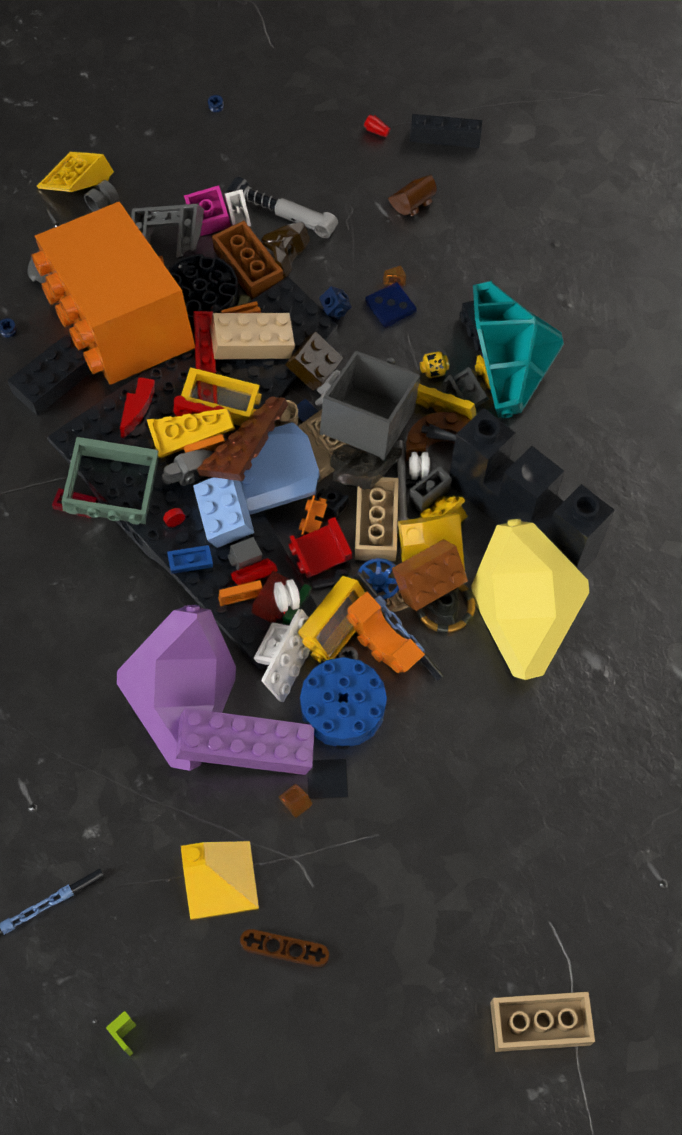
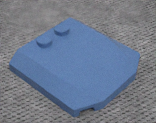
M293 422L275 427L273 431L268 432V440L259 455L251 460L252 466L250 470H245L244 472L245 478L240 482L249 515L316 495L317 482L320 476L308 436Z

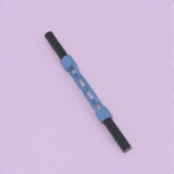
M360 572L356 573L353 576L354 579L381 606V611L385 614V619L391 627L397 629L403 638H411L425 654L420 659L437 681L441 679L444 675L424 652L425 649L413 635L408 634L398 616L387 608V602L381 595L376 593ZM392 615L398 622L396 625L389 619Z
M99 868L71 885L68 884L62 887L56 893L49 896V898L27 908L13 918L0 922V935L9 933L17 925L28 921L52 905L74 896V893L104 877L101 869ZM60 895L61 898L55 901L54 897ZM46 902L49 903L48 905H46V906H44V907H42V908L39 907V906L43 905V904L46 903ZM31 910L35 912L29 915L28 917H25L24 915L25 913ZM19 918L18 922L13 923L14 920Z

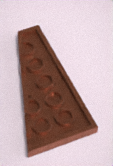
M268 398L261 408L254 411L253 415L243 422L235 433L229 435L228 439L218 446L210 457L203 461L197 468L199 475L243 481L245 470H250L252 466L251 460L259 455L269 438L268 432L274 430V422L281 418L287 408L288 403L286 399Z

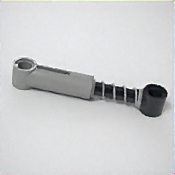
M241 177L234 178L226 190V193L243 189L245 201H253L255 205L260 204L262 208L268 207L270 211L275 210V215L292 222H303L307 228L314 230L322 238H329L338 224L336 216L329 212L322 214L284 198L276 200L272 196H266L265 193H258V190L253 191L249 183Z

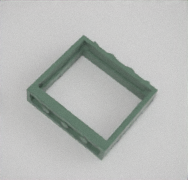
M77 437L62 498L63 511L69 514H85L92 518L104 517L112 521L123 520L129 521L132 524H146L158 464V450ZM82 455L150 466L141 510L72 499Z

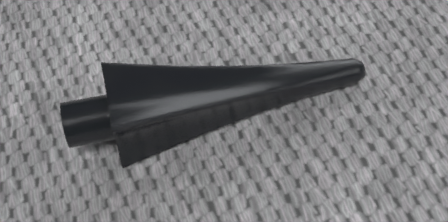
M423 425L421 428V433L426 434V437L430 439L455 441V434L435 425Z

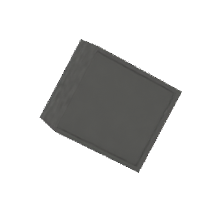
M355 351L323 397L320 435H326L385 460L414 413L420 375L395 366L393 358H389L385 362Z

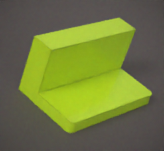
M124 1011L106 1029L122 1049L131 1056L133 1052L122 1038L136 1024Z

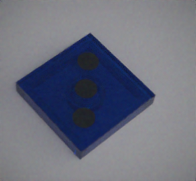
M398 282L365 297L366 303L384 327L417 311L416 306Z

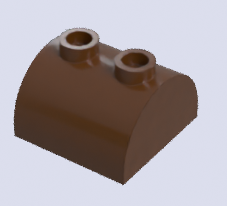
M432 175L415 179L391 195L388 200L399 213L413 216L420 211L418 208L420 205L425 207L433 202L431 197L437 192L435 180Z

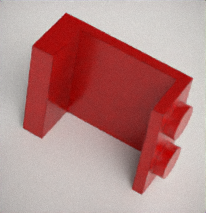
M336 517L329 519L327 526L295 539L294 535L290 536L291 543L288 544L293 556L297 555L299 560L297 562L298 569L301 574L305 573L307 578L352 559V551Z

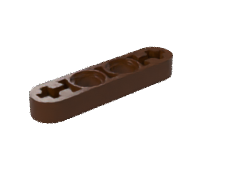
M254 929L244 931L240 937L242 948L250 953L313 967L325 966L329 960V951L322 944ZM250 935H254V940L261 942V937H265L263 950L259 949L260 944L252 943L251 947H249L247 942L244 941L245 938L248 939ZM272 939L280 943V948L276 952H271L267 949V943ZM298 944L302 947L303 952L300 956L293 957L289 953L292 945ZM306 947H311L310 953H317L318 950H322V955L325 958H321L320 962L315 961V956L308 955V960L304 959Z

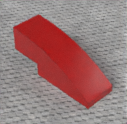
M139 377L136 393H127L120 426L122 438L131 433L146 414L154 395L155 380Z

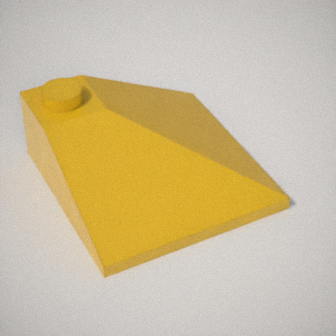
M69 152L37 187L38 189L74 192L98 185L103 180L108 181L114 171L104 154Z
M459 513L398 521L402 562L444 539L457 547L465 570Z
M250 841L202 842L181 846L191 920L259 909Z

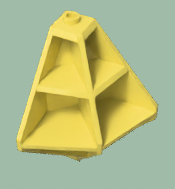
M521 519L508 520V523L496 526L471 585L475 604L514 677L527 680L544 675L589 594L588 579L534 523L523 522Z

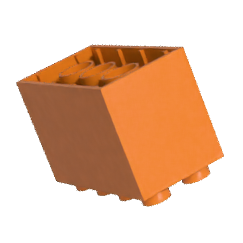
M120 201L35 235L39 252L31 256L40 276L48 274L45 277L46 282L41 284L50 305L57 302L60 303L55 306L62 325L64 327L74 325V327L69 329L76 348L78 350L88 348V351L83 352L92 374L102 371L111 385L195 348L182 289Z

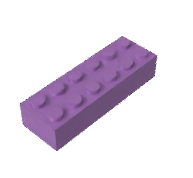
M184 708L179 718L176 759L306 775L312 768L314 728L310 724Z

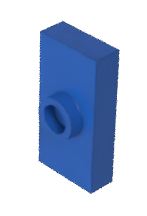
M209 545L167 552L171 574L213 567Z

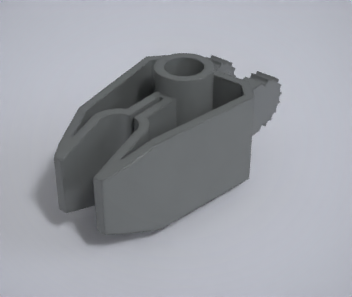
M200 449L179 454L175 457L174 463L164 467V473L162 474L163 483L171 484L179 481L181 485L185 486L206 477L200 476L197 468L213 452Z

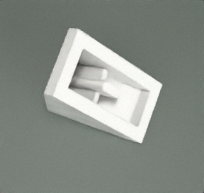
M243 189L225 193V206L231 225L233 226L245 221L248 226H251Z

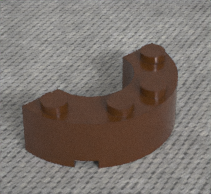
M437 412L421 418L413 425L407 436L405 461H409L411 452H417L418 456H421L422 452H426L428 447L436 442L446 441L455 444V441L426 437V434L421 433L423 425L429 426V424H432L456 435L471 420L453 412Z

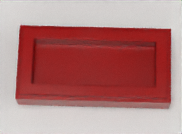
M266 558L232 572L231 577L237 585H242L263 578L278 570L276 564L269 558Z

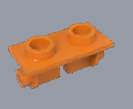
M313 495L312 500H307L305 511H308L306 519L302 518L299 526L302 536H304L305 532L311 533L320 529L322 522L315 520V517H324L328 505L326 504V499L319 498L316 501L315 495Z

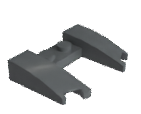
M198 204L132 208L131 218L149 244L151 243L154 227L179 226L176 258L181 259L184 253L190 250L195 251L200 237L204 209Z

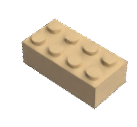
M213 313L210 332L214 359H290L295 343L289 313Z
M358 476L355 560L382 558L396 561L399 478Z
M589 992L493 998L490 1002L495 1052L590 1046L595 1042Z

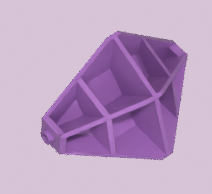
M187 605L173 610L117 670V685L170 767L191 771L200 766L202 762L176 759L180 715L184 708L222 713L235 682L236 666L211 610L200 608L199 605Z

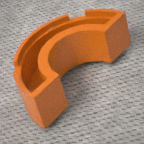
M365 592L348 607V615L346 617L359 635L357 637L358 641L363 646H368L372 651V656L378 662L383 661L396 673L406 672L425 655L411 639L403 638L391 628L381 612V606L368 592Z

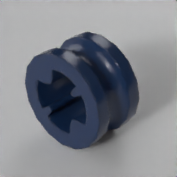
M219 95L211 96L208 99L209 109L212 112L222 111L224 108L223 98Z
M5 318L0 321V334L3 337L9 338L16 334L17 328L12 319Z

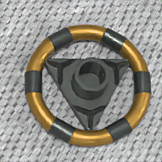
M463 584L424 606L451 625L437 624L431 621L423 607L417 610L416 613L421 622L434 631L442 633L455 632L467 626L473 618L475 598L471 590ZM460 590L468 602V609L462 619L456 623Z

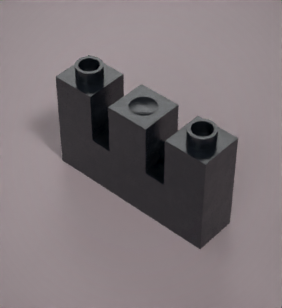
M483 408L456 434L450 469L451 486L499 525L508 523V520L521 519L523 522L534 523L568 560L582 572L597 557L615 510L582 484L565 501L559 498L557 494L565 471L533 446L515 462L512 461L510 455L516 433Z

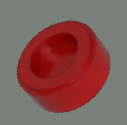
M173 508L167 511L163 517L168 527H175L185 519V515L180 508Z

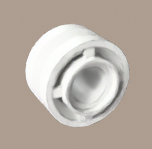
M411 452V457H409V475H411V479L417 480L418 476L425 479V476L430 474V457H428V452H422L421 456H418L417 452Z
M286 580L285 585L282 582H276L274 585V597L279 610L285 612L288 610V606L292 610L298 609L300 596L294 580Z

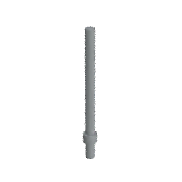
M398 440V521L409 520V518L407 517L405 443L403 440Z

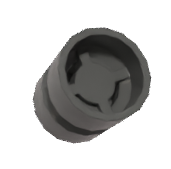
M103 180L96 186V189H91L84 194V199L89 208L94 212L107 207V204L112 205L119 199V196L113 185L107 180Z

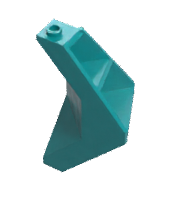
M492 281L473 285L475 321L498 418H509L513 414L522 413L562 349L564 341L562 332L530 312Z

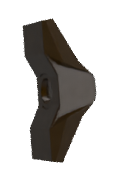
M303 222L280 227L265 234L261 239V243L273 251L275 262L283 270V279L290 274L292 262L297 255H301L310 241Z

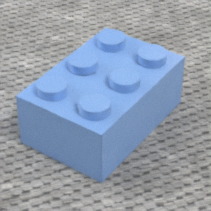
M213 477L193 485L207 540L215 547H221L254 533L240 481Z

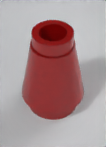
M370 114L364 123L367 131L385 138L391 130L376 115Z

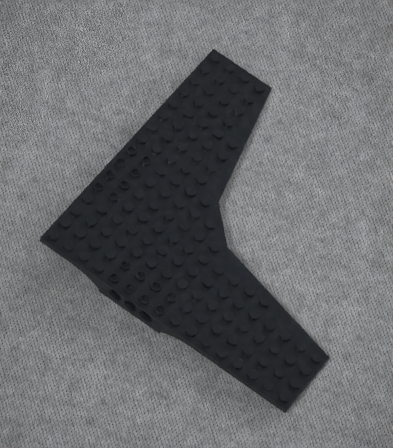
M288 276L248 302L257 301L261 313L290 314L295 343L292 355L304 339L315 331L327 342L338 327ZM195 348L149 368L47 436L48 441L69 464L71 463L77 437L156 450L147 419H162L169 416L177 417L173 412L174 398L181 396L190 367L196 369ZM215 359L216 374L260 385L259 393L262 396L260 404L255 405L254 409L256 410L261 408L268 398H280L297 378L285 365L289 359ZM139 377L155 380L154 395L146 414L135 429L125 438H122L120 426L127 393H136ZM197 383L192 398L197 399ZM217 389L218 405L247 411L251 397ZM234 424V430L222 434L224 440L226 441L229 435L235 433L241 426ZM183 449L163 458L158 457L146 524H132L129 521L123 520L116 522L150 559L158 562L170 574L167 552L209 545L213 567L171 575L203 609L211 610L217 625L261 671L267 665L257 663L254 657L272 622L283 624V618L287 612H281L279 607H277L274 597L275 583L282 582L285 585L286 580L293 579L299 592L305 584L263 511L250 515L254 529L253 534L218 548L210 543L206 537L193 485L213 477L206 476L185 486L181 485L179 481L171 484L163 483L162 474L164 473V467L174 463L175 457L185 453V450ZM82 455L78 474L92 490L100 504L141 510L150 466ZM173 508L182 509L185 515L184 521L175 527H168L163 520L165 513ZM254 537L262 552L261 560L269 558L276 564L278 571L258 579L263 587L260 597L220 606L218 600L219 590L238 586L231 577V573L237 571V569L230 564L228 559L230 547ZM311 595L302 607V610L308 617L317 608Z

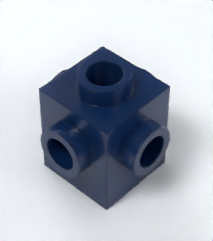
M331 286L319 297L323 311L329 317L340 319L352 308L348 295L342 289Z

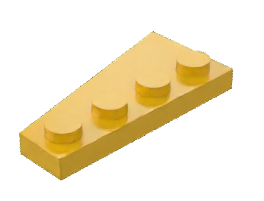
M419 383L416 398L417 404L427 409L432 407L435 412L457 413L470 420L477 415L475 404L471 401L457 398L452 394H446Z
M228 409L205 411L199 414H183V416L177 417L169 416L162 419H147L156 450H158V457L160 458L183 450L185 445L235 429Z

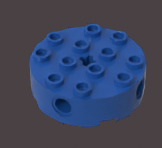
M345 657L327 660L313 668L303 682L300 695L304 724H310L314 728V737L327 745H349V747L360 745L375 735L384 720L387 703L384 682L373 668L360 660Z

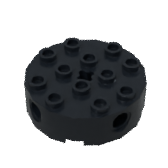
M194 254L178 260L169 267L168 271L182 289L191 328H194V311L221 313V310L237 306L239 296L238 280L233 268L223 259L215 256L211 258L204 257L202 254Z

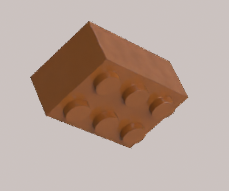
M444 539L392 568L404 603L415 611L468 582L457 547Z

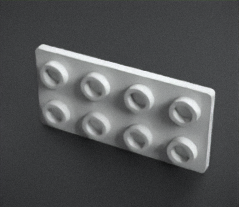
M302 609L297 610L289 626L272 622L254 657L257 663L269 665L262 678V682L280 702H284L290 693L291 687L310 651L302 643L303 639L298 634V631L309 619Z

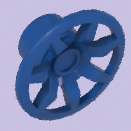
M376 558L365 562L358 570L360 573L364 571L370 577L366 580L377 594L384 591L386 595H381L383 599L391 598L399 591L397 585L392 592H389V585L397 584L396 579L388 577L393 572L392 568L396 566L393 562L387 559ZM377 563L376 572H373L372 570L366 567L370 564ZM380 563H386L391 567L382 572Z

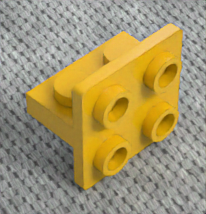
M441 496L435 500V504L431 508L422 511L419 518L459 513L460 522L468 517L461 506L465 499L464 497Z

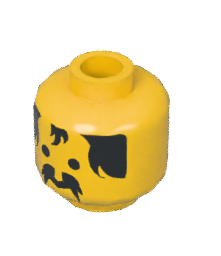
M440 351L425 354L423 361L420 362L421 373H425L428 378L444 376L446 370H449L447 356L443 355Z

